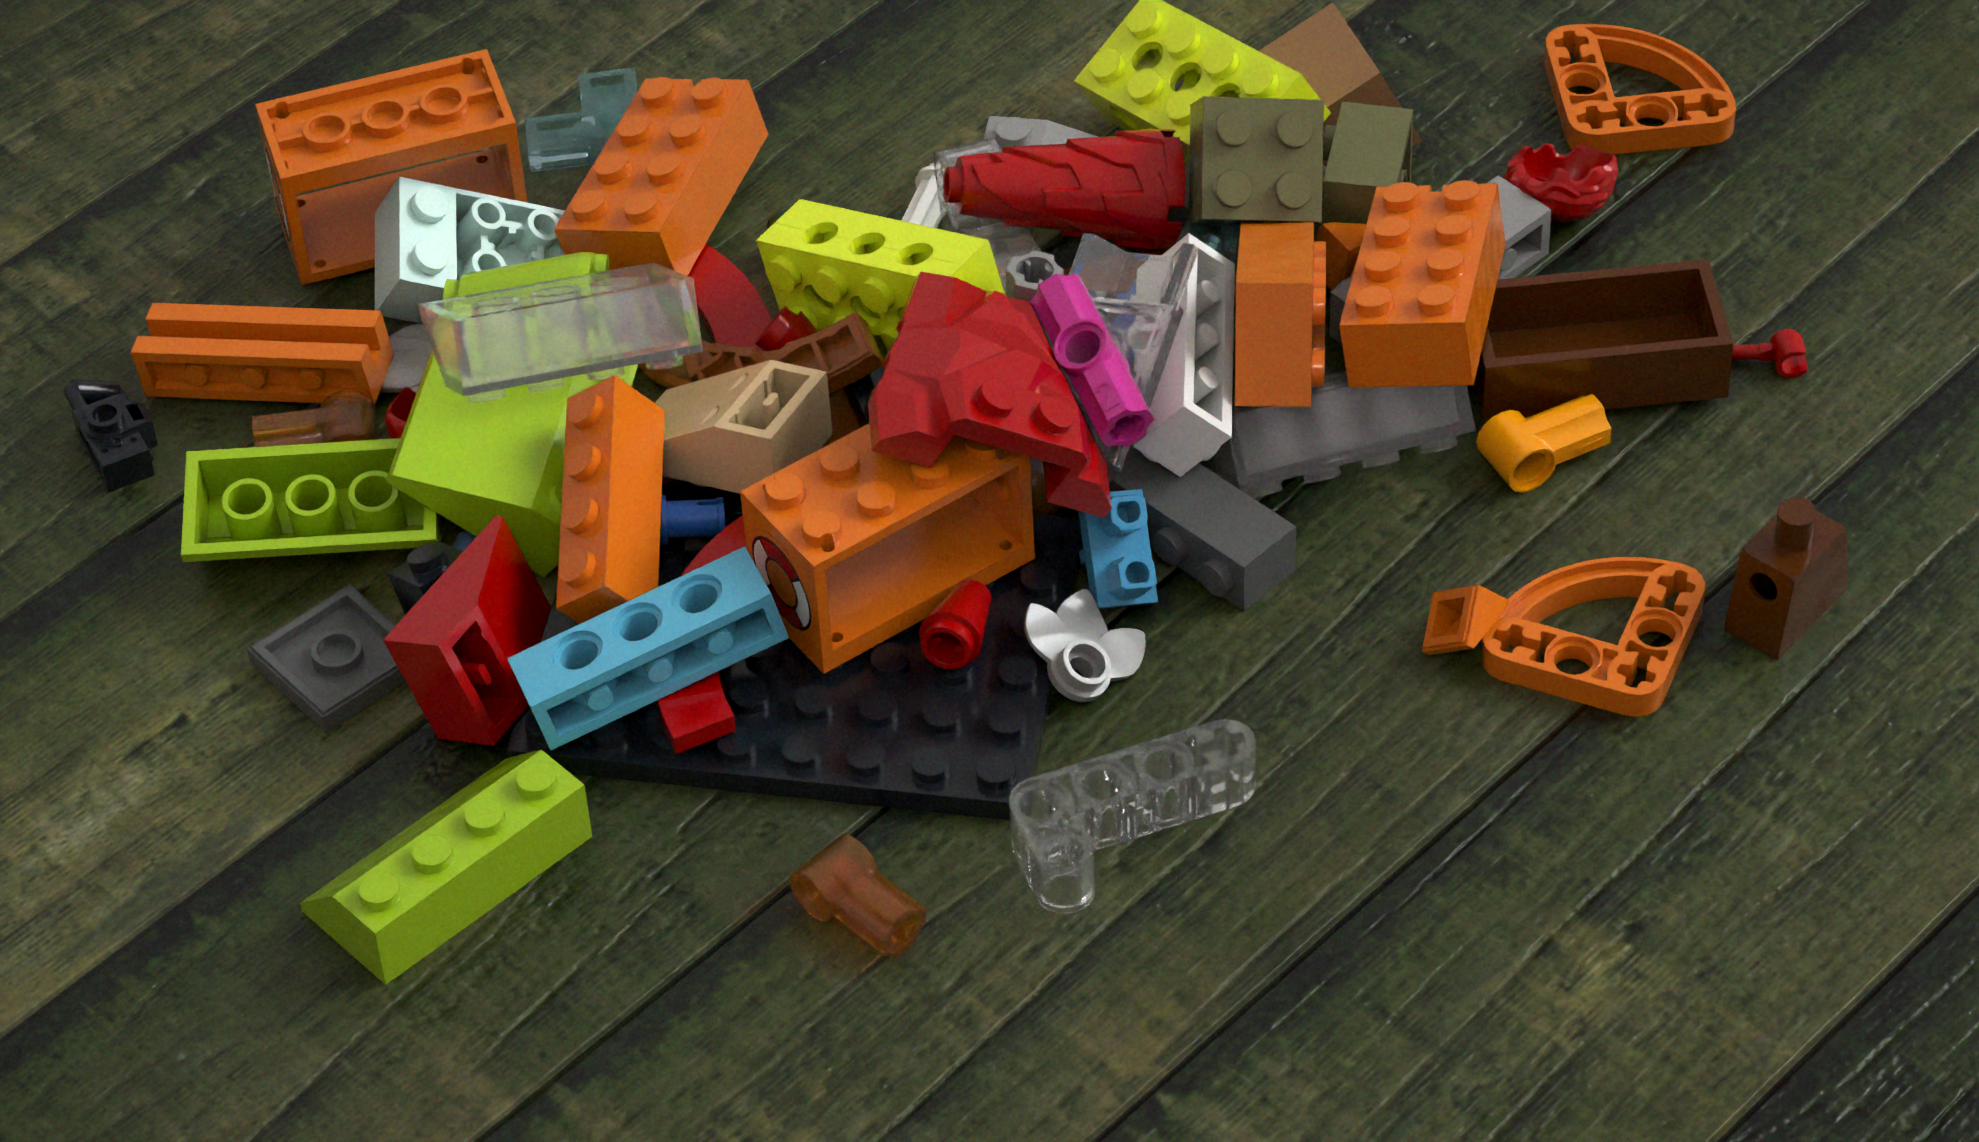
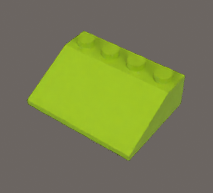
M453 300L447 306L385 482L476 537L495 516H503L531 570L545 577L559 562L567 398L613 375L632 387L638 364L589 333Z

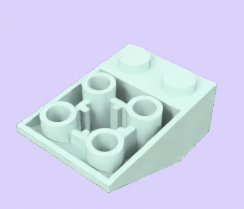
M399 176L375 211V310L381 311L382 316L421 324L441 325L443 292L446 279L460 280L461 275L465 273L564 255L554 228L565 210Z

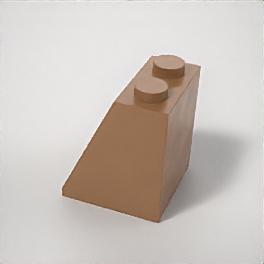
M1333 2L1259 50V52L1301 73L1319 98L1324 100V104L1331 114L1323 122V138L1326 125L1337 124L1342 102L1402 108L1380 71ZM1414 126L1412 147L1422 142ZM1323 160V165H1327L1328 161Z

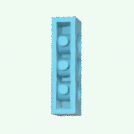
M744 546L507 658L550 750H553L786 640L789 636L773 596Z

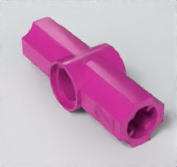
M1056 273L1039 283L1037 293L1030 302L1054 347L1055 359L1069 376L1101 441L1107 448L1114 445L1128 447L1145 437L1147 428L1155 419L1130 373L1128 360L1112 339L1082 279L1077 273L1072 275Z

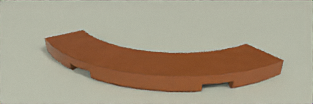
M657 289L608 321L617 342L630 360L638 364V367L665 390L764 361L775 360L826 371L829 394L872 373L880 368L884 362L868 323L856 311L817 333L786 343L779 350L761 352L755 347H736L720 343L711 344L697 337L684 327L675 315L668 299Z

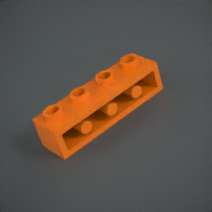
M615 375L567 398L556 609L579 624L658 587L665 410Z

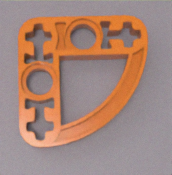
M1604 24L1564 25L1553 29L1547 35L1545 70L1566 141L1572 150L1576 145L1585 144L1594 149L1618 155L1713 145L1724 142L1733 134L1736 102L1732 92L1711 65L1684 46L1646 31ZM1569 53H1573V56L1578 58L1579 62L1570 64L1571 58ZM1604 62L1619 63L1649 71L1667 79L1682 90L1615 97ZM1575 86H1586L1596 91L1591 94H1576L1568 89ZM1643 118H1656L1662 120L1665 124L1654 127L1641 125L1637 121Z
M1646 557L1601 558L1556 569L1526 584L1508 598L1509 604L1505 612L1482 638L1481 662L1483 668L1490 676L1511 684L1625 716L1640 717L1649 715L1657 711L1663 703L1703 612L1706 583L1703 576L1693 567L1674 561ZM1674 592L1680 594L1674 604L1673 612L1665 608V600L1670 598ZM1608 598H1639L1618 645L1540 624L1541 621L1557 612L1585 602ZM1648 632H1661L1668 635L1673 641L1666 646L1654 647L1644 644L1639 637ZM1510 646L1515 647L1512 653L1507 652ZM1541 653L1545 654L1543 663L1539 662ZM1576 659L1585 662L1590 669L1582 674L1573 675L1560 671L1556 665L1563 660ZM1637 667L1646 670L1645 681H1641L1637 688L1630 687L1637 675Z

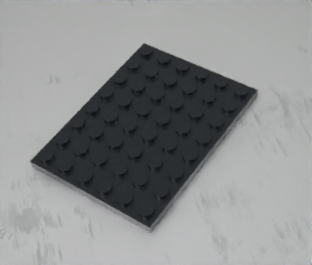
M673 481L662 485V495H666V501L704 500L723 497L725 527L743 515L741 495L739 493L713 487L693 486L686 481ZM1033 514L1035 559L986 585L991 593L992 601L989 606L981 652L975 660L961 668L944 669L936 666L925 657L921 649L919 633L920 626L924 620L825 674L788 638L720 670V682L723 692L735 718V732L675 754L664 731L657 701L556 749L550 750L528 706L515 721L506 749L507 758L543 750L568 772L576 775L1025 822L1054 686L1048 676L1047 662L1034 651L1027 640L1024 631V619L1030 603L1042 605L1056 612L1064 600L1074 594L1081 565L1079 551L1083 550L1079 518ZM714 537L668 539V545H661L660 540L658 587L680 577L696 555ZM557 591L541 642L579 625V623L556 609Z

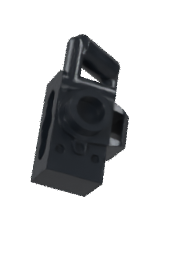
M71 380L65 386L63 392L73 410L71 412L76 433L108 492L154 476L155 473L152 465L154 458L151 449L157 446L158 443L153 421L143 404L137 401H130L117 382Z

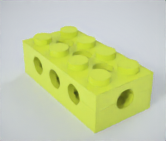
M1139 0L1074 80L1102 116L1124 130H1175L1176 132L1173 134V137H1180L1184 163L1190 166V104L1203 96L1321 100L1301 73L1163 0ZM1184 81L1181 88L1176 92V82ZM1325 104L1323 122L1331 114Z
M799 199L756 240L779 310L786 306L796 315L802 311L818 331L837 323L856 311L868 323L871 333L881 336L888 351L896 341L899 333L896 327L912 285L921 271L955 277L982 290L998 291L1005 294L989 240Z

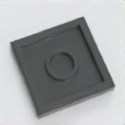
M350 584L247 649L250 664L325 733L406 682L383 642V639L396 624Z

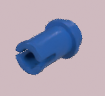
M662 495L661 545H668V539L715 537L725 528L723 497L704 500L666 501V495Z

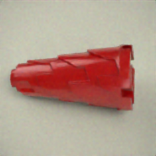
M1172 129L1116 131L1115 136L1067 139L1066 144L1004 147L1002 152L960 156L957 158L955 167H946L943 179L944 200L946 203L955 204L957 214L984 219L1004 220L1005 226L1061 230V235L1115 240V245L1170 249L1178 240L1182 222H1167L1168 213H1171L1174 207L1185 208L1184 154L1180 137H1173L1176 131Z

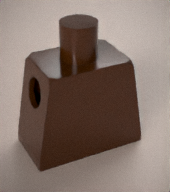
M1792 497L1782 501L1778 506L1777 514L1744 546L1739 556L1724 631L1779 660L1847 590V530L1843 525L1817 512L1815 505L1807 499Z

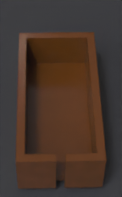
M1709 259L1498 279L1474 381L1482 421H1488L1493 416L1507 410L1519 411L1524 417H1530L1581 396L1586 397L1591 394L1601 402L1604 409L1727 398L1733 341Z

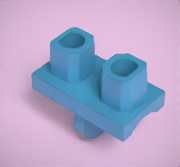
M1142 489L1110 492L1112 509L1105 518L1078 511L1083 550L1079 551L1080 564L1086 566L1089 591L1099 610L1155 604L1158 602L1157 579L1151 554L1147 526L1148 516Z

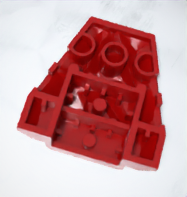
M921 271L912 285L896 330L899 332L896 341L887 352L882 364L885 367L882 378L873 389L868 401L872 451L931 468L954 435L1042 460L1047 502L1105 518L1112 509L1106 460L1063 368L1055 359L1053 346L1031 302L1009 298L1004 293L998 291H985L955 277Z

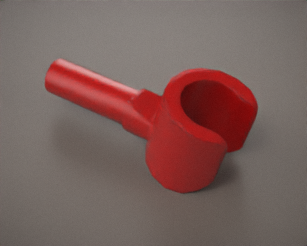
M1793 329L1778 331L1771 337L1769 343L1733 345L1732 360L1773 361L1777 373L1782 377L1796 378L1802 376L1808 370L1803 338Z

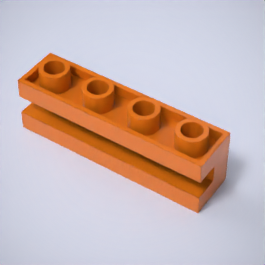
M152 303L145 318L151 336H137L130 352L146 397L375 406L394 357L382 312L379 310Z

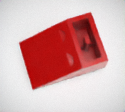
M495 516L383 639L384 644L438 739L494 746L529 706L507 658L541 642L551 606L503 516Z

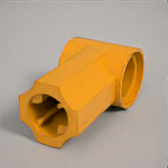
M1591 394L1586 397L1581 396L1528 418H1525L1519 411L1515 410L1500 412L1483 425L1478 433L1476 444L1477 449L1508 486L1515 492L1524 493L1541 486L1551 476L1557 464L1610 444L1612 428L1606 418L1604 406Z

